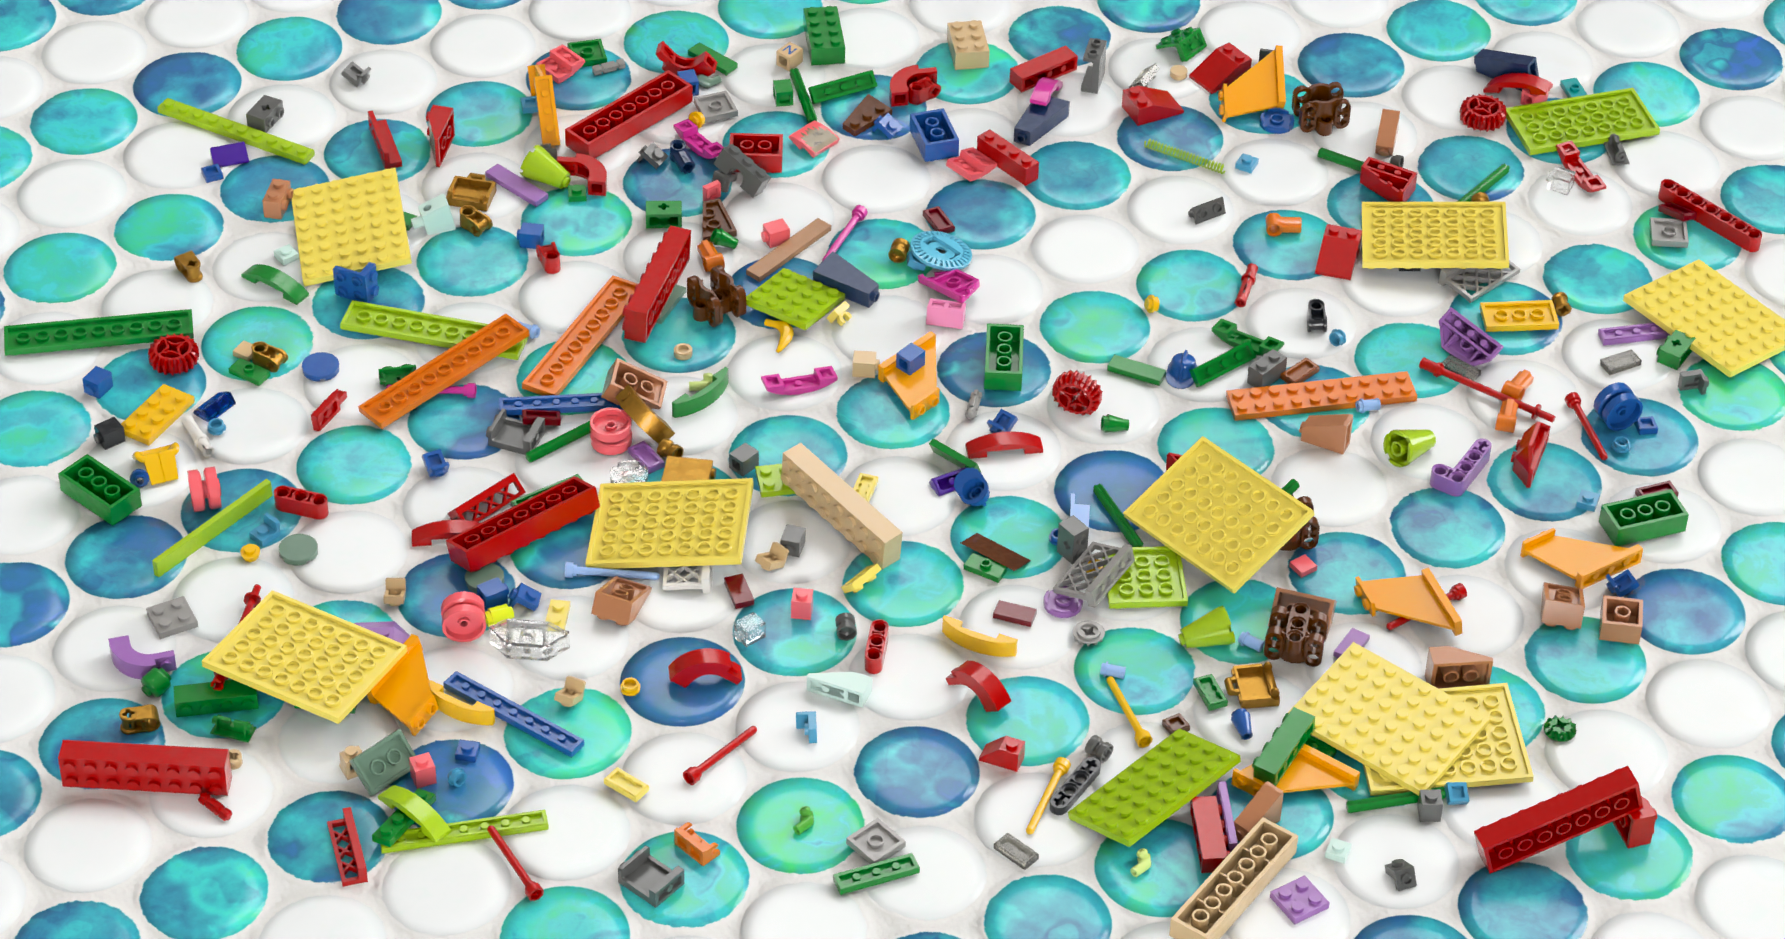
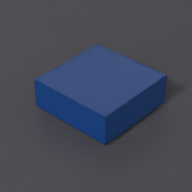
M218 164L201 168V173L206 183L224 179Z
M1653 416L1639 417L1634 423L1639 435L1658 433V426Z

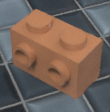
M272 179L262 200L265 218L282 220L293 197V188H291L290 181Z

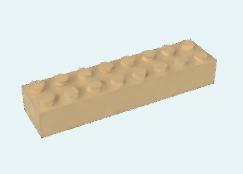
M802 443L783 452L781 480L797 496L805 500L811 508H814L823 519H826L834 529L842 533L848 541H851L874 564L878 563L882 570L900 559L902 531Z
M1262 817L1171 918L1169 936L1174 939H1220L1296 854L1298 835Z

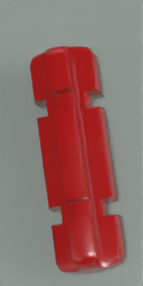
M207 792L200 794L198 798L199 803L203 806L205 805L207 809L218 815L223 821L231 819L232 811L225 808L222 803L212 798Z

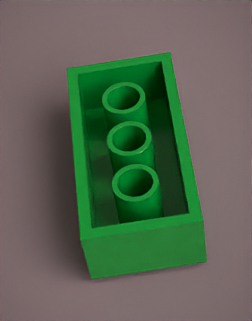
M837 6L803 8V26L811 66L844 64L845 43Z
M987 323L984 389L1022 390L1024 325Z
M88 454L58 473L62 492L112 526L142 506L140 489Z
M1670 489L1602 504L1599 523L1614 546H1622L1686 531L1689 514L1673 490Z

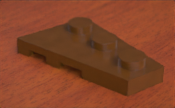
M867 94L844 121L843 129L855 137L874 126L873 122L880 115L882 117L887 113L892 115V109L870 94Z
M720 198L703 201L702 241L708 240L711 242L710 237L715 228H722L731 236H737V230Z

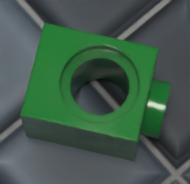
M790 79L773 80V96L776 107L793 105V88Z

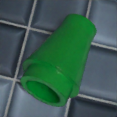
M715 228L713 230L710 241L714 245L732 249L737 247L738 239L722 228Z
M1110 414L1103 415L1100 424L1101 430L1106 433L1128 431L1129 419H1123Z

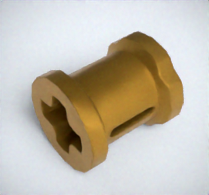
M1564 292L1555 293L1551 300L1556 306L1555 311L1557 315L1565 316L1569 314L1572 308L1567 302V294Z

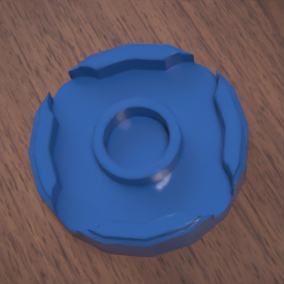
M1271 108L1267 112H1262L1260 116V126L1270 133L1283 134L1289 132L1294 127V116L1290 115L1286 109Z
M327 352L311 354L302 362L303 374L309 380L319 382L320 379L330 380L339 373V361L337 357Z

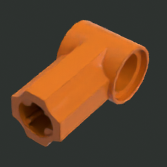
M1270 213L1265 218L1266 230L1270 236H1278L1281 233L1301 232V217H1281L1278 213Z
M703 240L697 245V250L703 260L706 272H710L713 267L718 265L725 268L724 257L722 253L717 252L712 242Z
M1528 370L1519 371L1511 381L1507 380L1504 383L1501 393L1521 401L1525 390L1533 383L1534 377Z
M1513 399L1502 401L1495 430L1514 433L1518 404Z

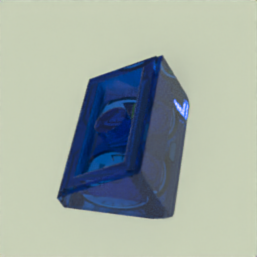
M218 392L195 409L193 413L209 422L214 418H218L234 406L236 402L231 392Z

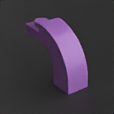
M129 635L108 639L112 662L126 676L141 680L152 668H163L166 672L177 670L174 650L142 654L131 647Z

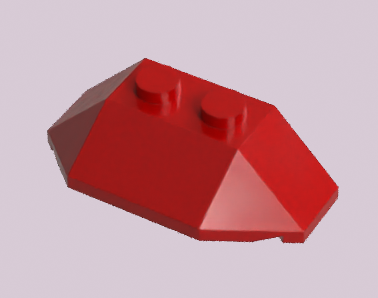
M1539 421L1524 432L1521 440L1518 439L1515 448L1517 452L1513 451L1511 462L1514 463L1513 472L1527 488H1530L1549 440L1551 426Z

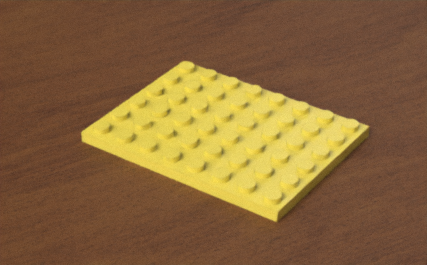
M396 168L351 176L293 190L291 200L304 287L333 281V268L335 266L361 272L368 262L376 264V271L412 263Z
M1362 202V268H1509L1506 203Z
M1699 259L1624 295V302L1668 334L1672 335L1675 330L1685 333L1687 337H1695L1696 339L1692 342L1690 349L1729 378L1785 351V319Z
M1204 436L1123 512L1126 519L1234 594L1315 515L1311 508Z
M753 478L600 484L598 494L600 508L595 510L585 563L586 567L619 569L742 564L754 485Z
M272 590L202 660V667L339 724L407 652V645Z
M1355 642L1345 650L1293 706L1315 716V730L1311 735L1418 796L1420 790L1432 789L1490 723V717Z
M1499 683L1440 688L1441 691L1490 717V723L1432 788L1444 787L1447 782H1466L1467 788L1533 782L1534 775L1508 684ZM1363 764L1370 796L1410 791Z

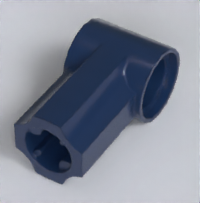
M680 139L673 140L670 143V160L676 163L681 172L685 174L691 173L695 168V163L686 150V143Z

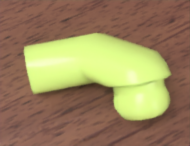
M704 373L703 380L689 382V391H700L711 384L713 374Z
M1145 848L1139 849L1136 853L1138 864L1130 869L1134 877H1138L1151 867V856Z

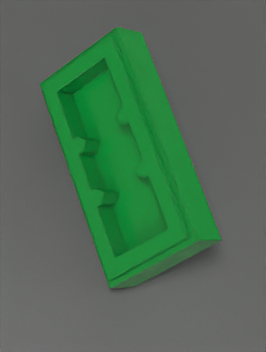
M239 358L229 367L230 374L257 386H260L271 376L269 370L242 358Z
M972 553L964 564V570L997 583L1003 578L1008 567L975 553Z
M1212 674L1193 678V684L1209 711L1228 706V700Z

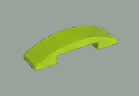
M393 785L378 795V799L389 808L394 809L397 807L421 826V832L436 843L451 833V829L443 818L427 802L408 789Z

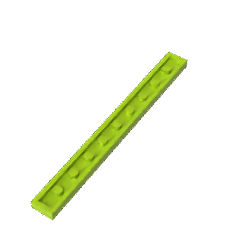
M166 98L157 107L158 113L239 142H245V144L304 165L315 156L314 149L170 98Z

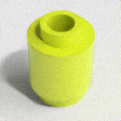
M507 604L488 608V611H485L487 627L492 626L494 628L512 623V618L515 617L513 608L511 606L508 607Z

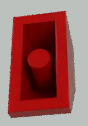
M1004 736L985 745L979 756V761L1018 772L1024 760L1025 741Z

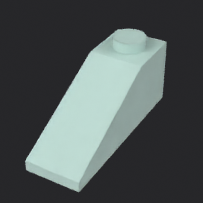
M856 672L809 673L807 675V691L863 708L872 692V677Z

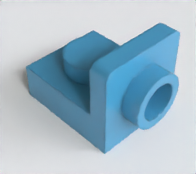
M268 513L263 514L264 523L249 532L250 538L262 547L280 536V522L276 517H272Z
M816 711L796 712V728L804 729L805 735H809V743H817Z

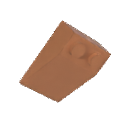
M617 358L607 372L601 397L621 405L615 397L629 384L651 409H660L668 381Z
M615 576L595 592L591 614L597 615L602 620L616 621L615 623L618 625H629L635 620L652 587Z
M1544 582L1541 622L1552 627L1561 625L1569 630L1581 629L1585 610L1583 589Z
M1451 646L1429 647L1425 679L1427 683L1438 689L1490 684L1493 658Z

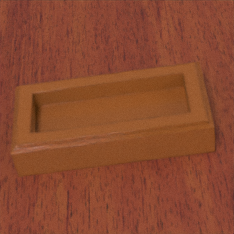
M1304 358L1281 373L1280 379L1287 384L1301 383L1319 372L1320 366L1308 358Z

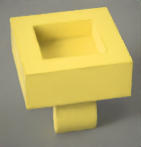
M844 301L830 313L827 320L832 323L837 319V323L843 326L846 322L843 318L847 321L852 318L851 314L846 311L850 305Z

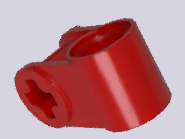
M927 76L912 82L909 85L908 101L913 105H920L927 100L937 97L941 91V86L934 84Z
M555 242L545 246L536 245L537 257L545 272L548 274L558 273L561 270L560 253Z

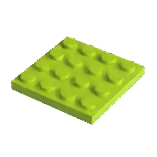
M783 268L747 295L746 305L806 331L844 301L845 293L823 285L821 282L811 280L804 275L792 272L790 269Z
M1166 546L1132 547L1135 561L1107 593L1109 609L1188 606L1181 556ZM1116 554L1108 555V558L1113 557Z

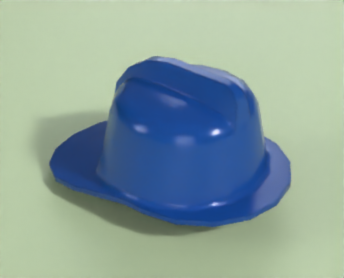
M1187 350L1184 353H1178L1173 356L1166 372L1167 383L1177 389L1188 388L1194 383L1189 370L1197 367L1196 360L1192 355L1188 354Z
M966 468L960 471L954 480V487L961 500L965 504L975 507L987 506L986 501L990 496L988 483L981 472L975 468Z

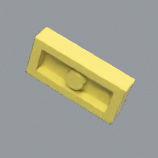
M876 563L865 567L841 586L844 593L852 591L857 593L863 589L865 582L869 583L877 577L876 574L881 571L880 566Z
M550 600L544 624V633L564 635L571 607L570 601Z

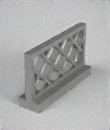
M1510 260L1509 268L1512 270L1511 272L1503 271V269L1491 270L1490 268H1443L1440 272L1438 283L1442 286L1447 284L1471 303L1519 274L1521 269ZM1466 272L1475 273V277H1474V276H1465V273H1466ZM1478 273L1487 274V278L1478 277ZM1490 275L1500 276V278L1493 279L1490 278ZM1453 280H1462V284H1457ZM1465 281L1475 282V285H1466ZM1478 282L1488 283V286H1478ZM1466 290L1475 291V294L1470 295Z
M1092 542L1053 587V592L1086 600L1088 606L1095 608L1135 561L1132 546L1124 544L1122 548ZM1095 549L1101 550V552L1092 554ZM1116 554L1115 556L1108 558V555ZM1105 557V559L1095 562V559ZM1092 561V563L1082 566L1083 563ZM1106 565L1104 568L1098 570V567ZM1094 568H1095V570H1096V571H1092V572H1089V573H1085V572H1084V571H1087V570H1090V569H1094ZM1082 573V575L1072 577L1073 574ZM1096 577L1094 580L1088 581V579ZM1085 580V583H1081L1078 585L1074 584L1076 582ZM1069 584H1072V586H1071V587H1068V588H1062V587H1063V586H1066V585H1069ZM1086 589L1085 593L1079 592V590Z

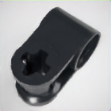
M1312 299L1308 303V332H1311V330L1327 332L1325 304L1320 299Z

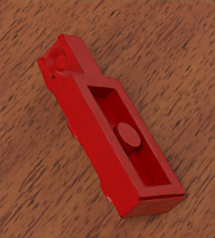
M336 389L311 414L313 430L321 431L341 410L340 405L347 398L346 391Z

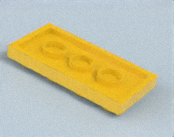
M1552 300L1480 302L1479 309L1486 332L1559 329V321Z
M163 384L121 423L124 427L125 436L148 446L151 445L195 403L194 396Z

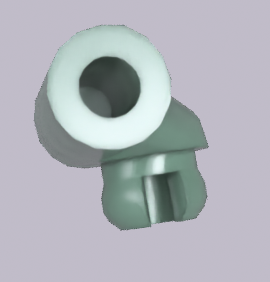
M702 74L697 76L699 85L704 88H710L722 82L719 75L711 78Z

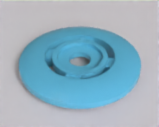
M920 232L910 242L912 254L925 265L945 271L961 270L967 267L972 259V252L966 243L944 232ZM936 249H942V250H944L946 253L942 254V253H940L939 251H937Z

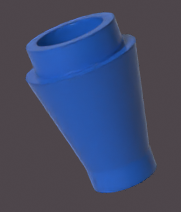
M1244 708L1233 711L1231 721L1240 734L1241 739H1250L1253 736L1250 713Z

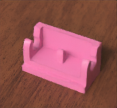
M930 298L927 306L926 325L963 329L966 303Z

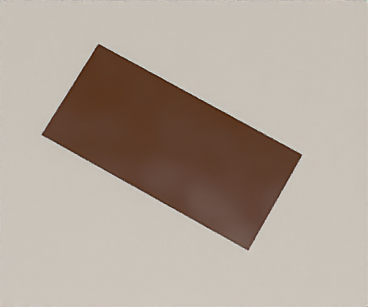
M978 533L960 542L1013 571L1031 561Z

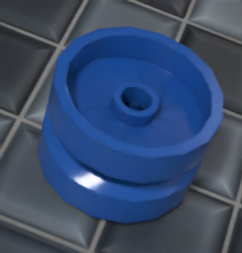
M1622 382L1613 383L1605 387L1597 395L1593 405L1595 412L1603 419L1606 426L1614 431H1620L1633 425L1639 419L1643 410L1642 402L1634 395L1631 388Z

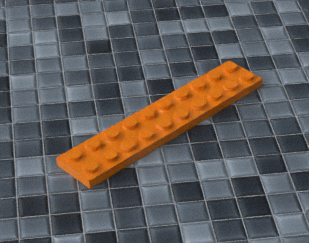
M612 275L522 382V389L542 396L560 395L623 319V308L625 305H628L629 297L631 294H634L637 283Z
M504 314L359 405V412L383 429L530 336L529 330L509 315Z
M1408 371L1226 390V398L1234 420L1238 421L1356 408L1355 403L1359 399L1370 400L1379 398L1381 405L1417 401V393Z

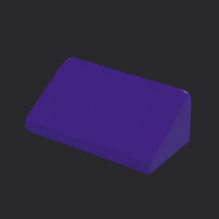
M245 142L210 148L213 165L218 164L220 168L249 162Z
M966 467L932 478L929 481L931 488L938 497L956 491L954 480L957 474L966 469Z

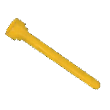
M1108 677L1106 682L1135 731L1134 739L1140 748L1149 746L1153 741L1149 731L1142 729L1113 677Z
M1064 757L1056 758L1053 764L1054 773L1026 828L1027 834L1034 833L1061 776L1068 773L1071 767L1068 759Z

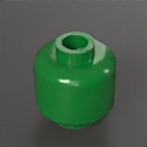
M152 668L142 677L141 683L143 687L141 690L148 697L152 695L159 698L171 687V677L163 668Z

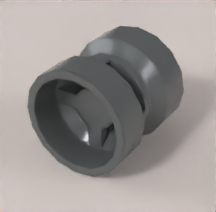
M846 612L839 614L835 618L839 639L847 641L857 635L854 615Z
M1093 735L1085 746V752L1091 756L1095 755L1100 762L1104 763L1110 758L1114 747L1109 742H1103L1101 737Z

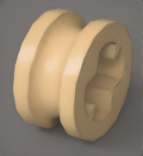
M230 749L231 770H235L243 764L242 754L239 750Z

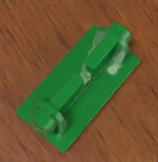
M404 364L399 367L385 366L382 369H378L380 385H384V387L393 385L397 382V378L401 380L415 371L416 365Z
M218 714L212 718V724L215 725L210 734L249 743L257 728L250 724L249 721L245 722L237 719L231 721V718Z

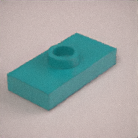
M1577 78L1560 80V86L1568 98L1587 95Z

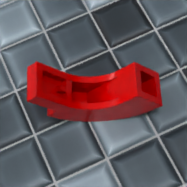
M664 41L658 44L655 53L658 59L663 61L662 69L665 72L669 70L676 75L677 71L694 69L696 76L700 74L710 76L715 73L718 63L707 51L694 58L679 56Z
M912 65L896 72L890 80L889 100L891 107L908 105L909 85L912 82L927 76L934 84H937L936 67L919 69L918 65Z
M576 153L575 157L557 156V162L571 176H579L588 181V195L606 196L607 172L600 161L580 153Z
M704 648L689 651L676 658L668 666L670 681L684 688L696 678L704 675H718L735 684H739L742 681L741 666L731 661L729 652L719 649Z
M967 660L959 667L954 668L951 671L952 674L945 678L948 685H965L973 690L986 712L999 711L1011 702V698L1001 681L988 668L978 662Z

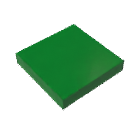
M601 39L567 43V48L585 60L582 67L601 65L607 62V56Z

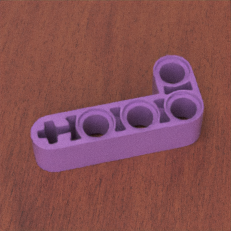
M1477 439L1454 468L1444 464L1432 466L1431 487L1451 496H1461L1489 462L1491 442L1487 439Z

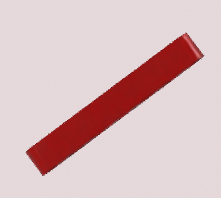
M1664 179L1661 181L1658 194L1660 201L1663 203L1673 202L1695 211L1697 216L1693 220L1746 251L1757 252L1760 249L1762 232L1674 180Z

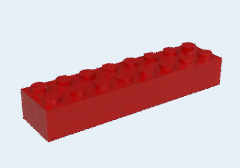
M668 70L566 128L565 145L575 153L597 158L692 103V85Z
M670 225L668 231L664 232L662 242L658 243L656 253L652 254L651 262L647 263L645 273L641 274L640 283L636 284L634 294L630 295L628 305H625L623 308V316H625L622 325L624 339L646 343L675 284L678 283L690 260L691 230Z
M574 476L446 540L451 561L469 572H476L481 567L494 563L497 559L510 555L515 550L526 547L537 539L544 538L546 534L560 530L562 526L575 522L578 518L591 514L594 510L600 508L596 487Z
M63 740L58 756L63 787L187 794L207 792L209 795L228 796L232 781L229 749Z
M1625 766L1602 777H1597L1588 783L1578 785L1574 789L1560 793L1548 800L1541 801L1527 809H1522L1508 817L1501 818L1487 826H1482L1474 831L1479 855L1491 874L1643 809L1639 783L1629 766Z

